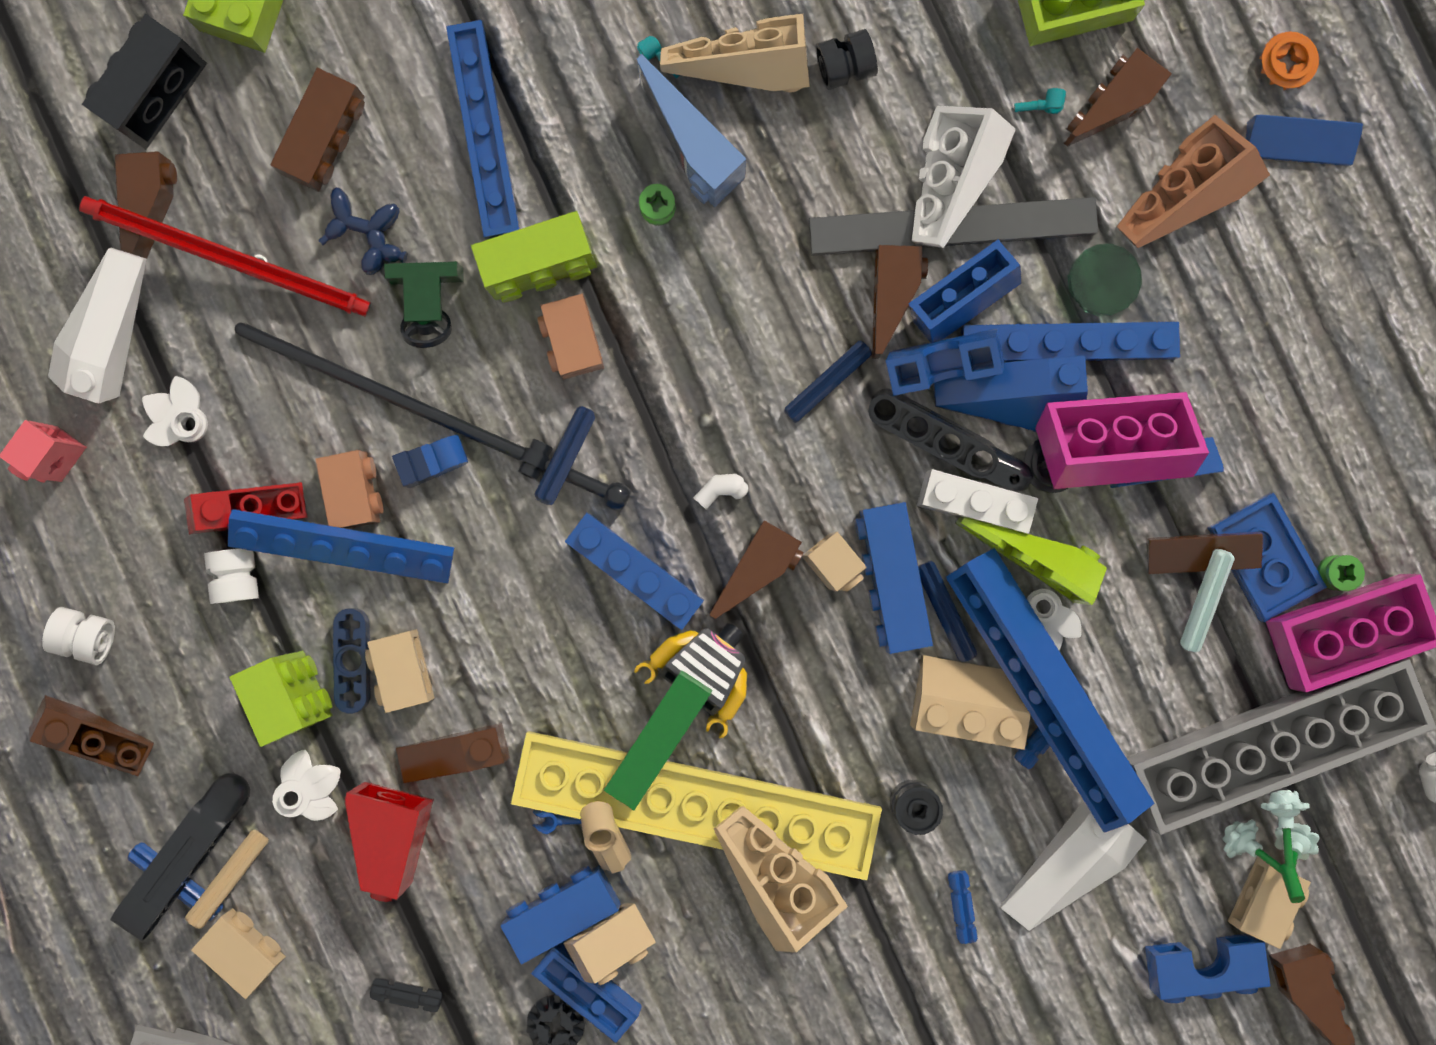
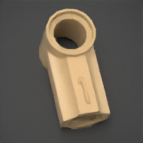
M600 801L585 805L580 812L585 846L593 851L602 870H608L612 874L624 870L625 865L631 860V853L614 820L612 807L608 803Z

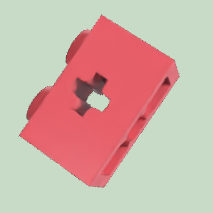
M24 420L0 453V458L10 464L7 469L12 474L25 481L32 478L42 483H45L46 480L62 482L87 447L58 426Z

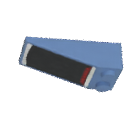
M641 54L636 59L641 86L689 182L692 184L689 189L700 202L705 204L709 201L716 207L745 179L746 158Z

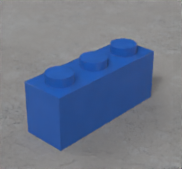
M997 239L908 303L912 321L930 343L945 339L1021 284L1020 264Z
M589 865L584 866L570 875V882L561 887L557 883L551 884L538 893L539 899L528 905L523 900L506 910L508 916L505 917L500 926L521 965L619 911L621 902L600 865L593 869Z

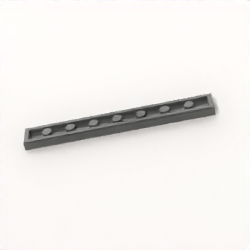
M1096 197L972 206L945 246L993 243L997 239L1000 242L1093 236L1098 233ZM915 210L809 218L811 256L876 251L878 245L922 246V248L934 246L920 245L912 242Z

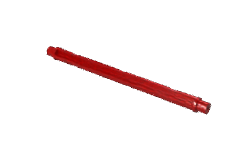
M84 196L81 200L79 211L93 216V219L96 221H104L339 308L348 314L353 312L366 317L371 302L359 298L356 293L351 294L107 203L106 200H95Z

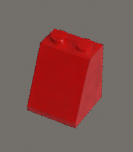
M363 782L346 793L345 805L361 891L369 892L372 899L382 902H391L392 899L397 900L412 884L434 799L368 782Z

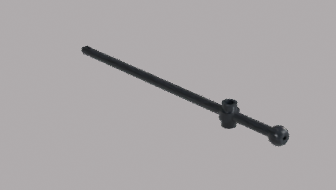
M240 322L235 325V332L245 339L519 460L522 463L518 472L530 479L537 481L541 472L545 473L551 461L549 455L552 447L539 440L533 439L529 448L520 446L246 323ZM572 468L565 479L568 483L604 498L606 506L616 511L624 509L631 494L628 486L623 483L615 482L608 485Z

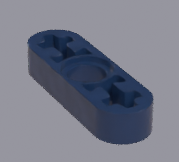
M358 608L341 610L333 621L334 703L340 711L347 714L363 710L369 704L371 696L370 669L365 658V650L369 649L367 642L370 641V621L367 614ZM350 614L353 615V620L360 622V628L353 630V640L361 639V645H342V640H350V629L343 627V621L349 620ZM348 650L356 651L361 657V665L355 671H350L343 665V655ZM361 675V681L353 682L354 693L360 694L361 699L354 702V706H351L350 700H344V693L349 692L351 689V680L343 682V676L355 677Z

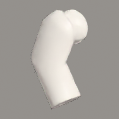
M737 474L715 475L693 498L707 510L719 495H731L735 499L743 498L748 492V485L744 482L743 477Z

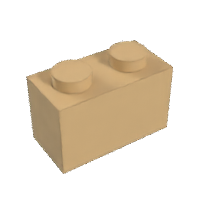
M417 629L367 642L369 649L365 650L366 662L370 671H375L378 683L374 686L375 698L378 705L384 707L385 713L435 699Z
M1257 856L1228 922L1240 931L1281 949L1283 942L1287 941L1293 932V920L1299 908H1302L1308 900V888L1311 882L1298 875L1306 899L1300 903H1291L1282 875Z
M623 903L620 905L618 912L576 934L563 944L584 982L593 984L598 982L599 985H603L618 975L616 969L626 962L634 964L643 959L648 954L647 948L656 943L636 905L633 903Z
M232 908L218 919L191 951L246 1000L286 956L280 952L281 948L274 939L269 936H263L253 927V921L246 914L236 912Z

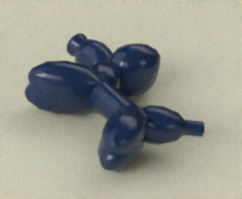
M333 188L330 198L331 208L336 218L328 223L325 234L318 241L324 246L329 240L341 237L348 229L366 234L370 249L361 260V268L367 275H374L379 272L384 261L389 263H396L397 261L405 263L408 253L406 251L401 252L400 248L395 245L385 244L383 233L398 219L399 207L394 203L387 204L378 209L370 221L352 216L351 202L346 193L341 188Z

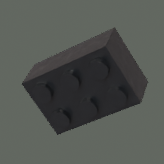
M145 14L141 21L136 22L131 27L128 39L121 49L110 57L107 69L99 80L88 88L86 98L81 105L147 150L208 63L181 37Z

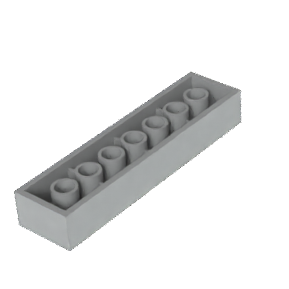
M1404 658L1309 692H1295L1129 756L1127 760L1155 803L1143 812L1148 828L1162 835L1436 729V725L1411 661Z

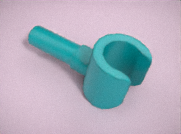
M648 36L638 42L637 49L640 55L642 54L648 61L656 56L660 62L662 47L655 37ZM672 74L676 79L680 76Z
M1050 88L1046 92L1045 100L1014 103V111L1016 113L1044 110L1049 114H1058L1064 107L1066 91L1060 88Z

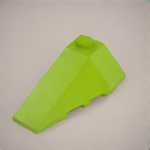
M960 517L956 521V525L992 549L995 548L998 553L1073 603L1093 605L1107 567L1098 562L1100 555L1088 547L1082 545L1079 549L968 517Z

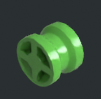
M651 184L641 192L639 207L643 218L649 224L661 226L669 223L674 217L676 211L675 197L667 186Z
M1351 555L1328 556L1320 562L1317 568L1329 590H1354L1362 584L1365 576L1363 564L1359 559ZM1345 567H1346V575H1347V577L1344 576V570H1343V569H1344Z

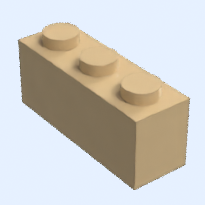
M838 531L829 533L802 555V558L829 590L848 592L864 579L860 572L866 568L865 564Z

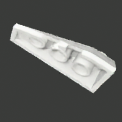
M936 106L923 141L926 161L925 167L920 169L919 180L923 182L922 195L917 200L912 234V242L915 244L944 248L1003 163L1016 129L994 109Z
M108 248L54 342L48 377L64 393L98 404L120 396L146 258L114 248Z
M1083 800L999 907L1030 931L1125 869L1147 840L1129 824L1104 833Z

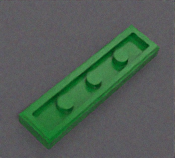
M681 670L604 791L632 810H635L713 690Z

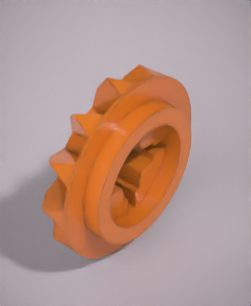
M1292 31L1282 32L1271 38L1265 44L1263 53L1259 58L1262 60L1261 73L1266 74L1270 79V85L1276 84L1283 87V91L1290 88L1299 89L1308 83L1316 74L1319 66V54L1314 43L1307 36ZM1289 51L1290 59L1296 62V65L1292 66L1287 73L1286 63L1280 62L1277 59L1284 58Z

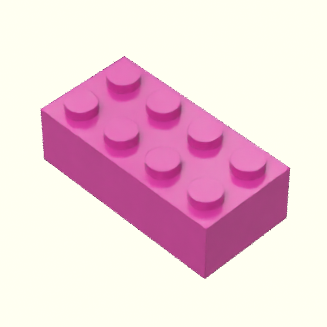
M1187 392L1047 403L1035 428L1054 489L1194 477L1209 454Z
M1398 574L1265 621L1289 689L1309 692L1436 648V615L1421 574Z

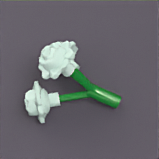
M1278 790L1277 792H1271L1269 802L1262 803L1261 808L1271 811L1273 815L1278 817L1279 827L1275 829L1277 839L1274 845L1277 849L1284 850L1285 864H1280L1262 850L1263 846L1255 841L1258 826H1256V822L1252 819L1246 823L1235 821L1233 825L1225 828V836L1222 838L1226 843L1224 851L1229 858L1242 855L1245 852L1253 857L1258 856L1282 875L1290 902L1300 903L1306 898L1296 872L1297 860H1307L1310 854H1318L1317 842L1319 841V835L1311 832L1308 825L1294 823V816H1297L1300 811L1310 808L1309 803L1300 802L1297 791Z

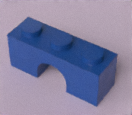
M997 329L890 351L886 359L893 396L930 389L933 383L947 378L965 377L966 381L1003 374L1004 359Z
M1249 934L1216 937L1217 957L1210 966L1202 969L1194 967L1192 951L1181 942L1145 946L1150 990L1166 1003H1181L1186 1001V997L1191 996L1215 999L1221 997L1223 992L1231 991L1239 994L1257 993L1258 988L1271 987L1265 942Z

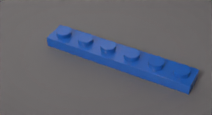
M482 20L446 26L483 236L485 240L519 230L520 225Z
M1179 322L963 325L961 327V336L997 329L1004 362L1085 355L1086 361L1167 360L1180 358Z
M232 509L229 516L228 547L449 583L454 547Z

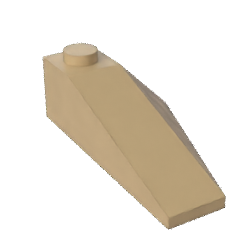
M803 14L756 21V29L742 33L736 27L725 30V35L713 41L706 37H699L661 48V72L768 91L783 90L784 92H796L801 88L810 87Z
M744 806L739 807L713 828L756 921L776 951L797 953L848 907L827 874L820 869L814 868L803 859V855L799 851L786 845L776 836V833Z

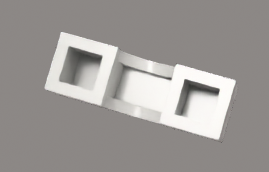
M931 469L925 473L917 506L947 515L968 517L1029 534L1038 498Z

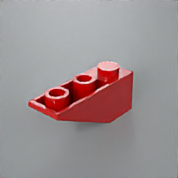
M302 482L190 494L184 499L189 535L228 530L229 516L232 509L292 520L307 518Z

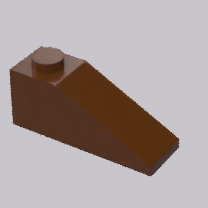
M159 151L115 154L118 207L162 223L174 197L173 185L177 183L175 165ZM119 227L120 251L147 259L155 240Z
M878 245L875 251L872 359H879L904 316L909 306L908 303L912 301L918 290L921 279H927L928 258L922 257V246Z
M764 520L709 615L715 619L783 575L787 568L793 571L804 553L798 549L802 542Z
M502 723L396 748L403 783L470 772L503 764L510 758Z

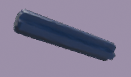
M862 340L853 345L785 407L784 412L787 417L794 423L800 421L872 355L869 346Z
M583 406L576 408L534 493L537 501L550 506L554 504L595 420L592 410Z
M928 561L919 565L921 583L958 661L964 663L972 660L977 656V651L935 563Z

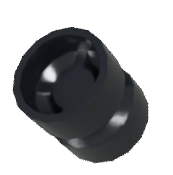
M866 29L846 34L842 42L837 38H832L816 43L819 70L828 90L847 85L851 77L856 81L877 76L878 65L875 49Z
M916 779L905 780L892 790L889 799L890 810L899 825L906 832L914 835H925L934 831L940 824L943 817V805L938 795L926 783Z

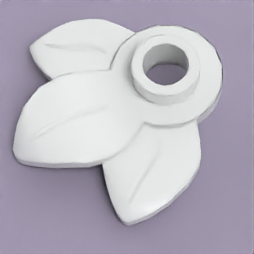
M175 376L170 386V394L156 393L142 397L145 411L154 422L145 431L143 437L152 444L165 447L179 440L195 442L205 435L208 428V420L206 415L199 409L200 394L188 380ZM193 418L195 427L193 430L188 431L186 429V422Z
M1038 589L1027 597L1029 604L1058 650L1061 648L1063 637H1081V622L1078 615L1073 610L1062 606L1061 600L1055 592L1049 589ZM1040 600H1047L1050 603V610L1047 613L1037 611L1036 605Z
M306 750L294 753L281 768V784L275 789L272 797L275 810L285 817L303 815L313 821L324 820L338 810L335 802L328 795L338 784L341 773L340 768L331 765H316L312 767L310 756ZM288 792H295L298 795V801L293 806H288L284 802V797Z

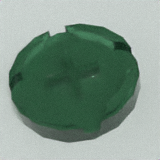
M1111 243L1097 244L1084 250L1072 263L1068 274V287L1072 298H1075L1079 304L1078 306L1085 312L1096 316H1112L1128 308L1138 297L1142 285L1141 269L1136 258L1125 248Z

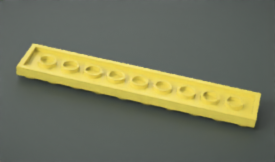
M530 731L526 732L511 801L512 805L581 819L580 812L585 805L596 801L605 802L612 807L614 820L619 828L722 850L723 848L713 828L739 807L744 806L776 833V836L786 845L799 851L803 855L802 858L814 868L862 880L868 879L882 812L881 806L667 761L636 809L632 810L604 791L628 752Z

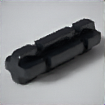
M375 978L371 985L370 998L376 1001L385 1002L386 998L390 999L389 1003L414 1009L423 1006L424 1011L433 1013L438 1012L443 996L440 990L428 988L426 992L423 991L421 986L394 981V984H389L390 980Z

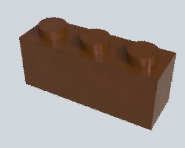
M317 67L270 166L281 175L319 192L322 185H326L333 175L334 166L332 164L338 152H343L348 144V131L353 121L358 120L363 113L365 96L359 88Z

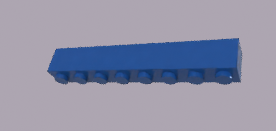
M993 548L946 576L947 581L1102 831L1105 833L1125 826L1155 803L996 549Z

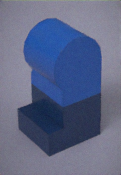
M459 435L449 436L431 444H425L415 449L392 455L403 487L407 488L420 485L468 463Z

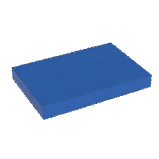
M1274 493L1261 497L1207 527L1210 534L1263 533L1262 567L1231 570L1260 622L1271 619L1327 588Z

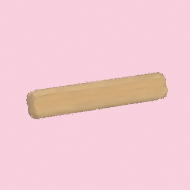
M252 830L185 916V920L197 929L205 926L268 843L269 839L258 830Z

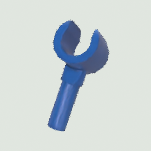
M533 810L537 817H546L543 823L532 824L533 827L543 834L553 832L557 826L581 824V819Z

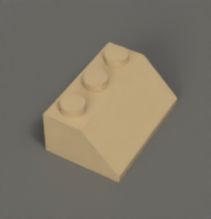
M922 655L910 726L913 729L1025 750L1031 715L1003 669Z

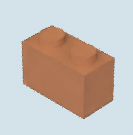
M583 294L540 305L543 316L537 317L543 338H550L553 350L547 351V356L552 372L559 371L560 376L564 380L605 368Z
M361 450L315 458L328 526L350 529L380 523L379 514L383 513V503L379 492L375 493L372 479L376 478V467L373 458L368 457L367 452Z

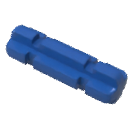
M1039 727L1027 739L1026 742L1028 744L1025 750L1019 749L1014 756L1016 761L1027 769H1031L1039 760L1037 756L1039 754L1043 755L1050 747Z
M963 870L953 871L948 874L949 888L953 890L950 895L954 922L958 924L955 927L957 939L961 944L974 943L977 941L978 936L976 926L973 924L975 916L971 892L967 889L970 887L969 875Z

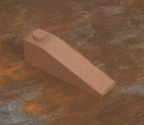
M1214 115L1182 142L1178 148L1181 152L1171 166L1164 165L1158 173L1160 180L1151 191L1142 193L1117 225V228L1134 246L1140 248L1241 199L1270 176L1257 148L1218 116Z

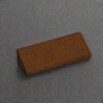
M1261 532L1146 538L1148 574L1206 571L1215 549H1222L1232 553L1235 560L1231 570L1262 567L1263 533Z

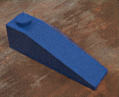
M1085 355L1004 363L1003 374L966 381L965 377H952L933 383L935 407L974 417H982L1000 422L1001 424L1032 430L1033 432H1036V425L1047 403L1087 400L1088 395Z

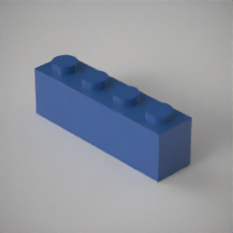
M906 502L859 511L860 518L855 519L858 539H865L867 554H862V562L866 566L864 569L865 575L872 576L874 589L868 590L872 611H878L881 625L875 626L879 647L885 646L886 652L893 654L933 646Z
M586 512L565 540L569 546L681 630H683L704 602L703 598L590 513Z

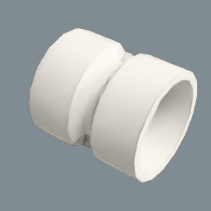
M229 549L204 553L206 574L213 576V580L208 584L210 604L259 598L257 578L250 575V571L255 568L253 551Z
M59 607L51 614L46 623L42 646L44 651L63 657L73 655L74 659L99 665L105 660L111 649L115 635V625L110 619L90 615L86 619L84 613Z

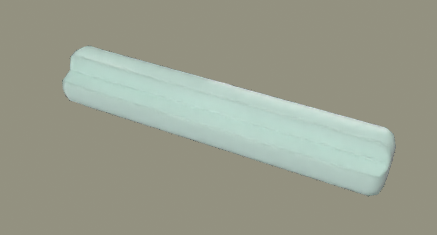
M1215 549L1212 553L1180 641L1182 648L1188 651L1199 652L1202 649L1235 560L1232 553L1226 550Z

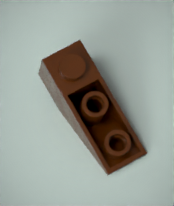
M1136 48L1129 58L1122 55L1109 72L1114 78L1106 87L1100 83L1087 100L1092 104V107L1086 115L1079 111L1066 128L1071 134L1063 144L1068 147L1141 113L1172 73L1139 48Z
M46 695L29 727L30 742L135 776H139L154 745V742L86 709Z
M1312 944L1270 954L1269 958L1278 990L1330 1045H1355L1353 1033L1344 1022L1342 1011L1345 1010V1004L1340 992L1334 987L1331 975L1335 974V969L1329 955Z

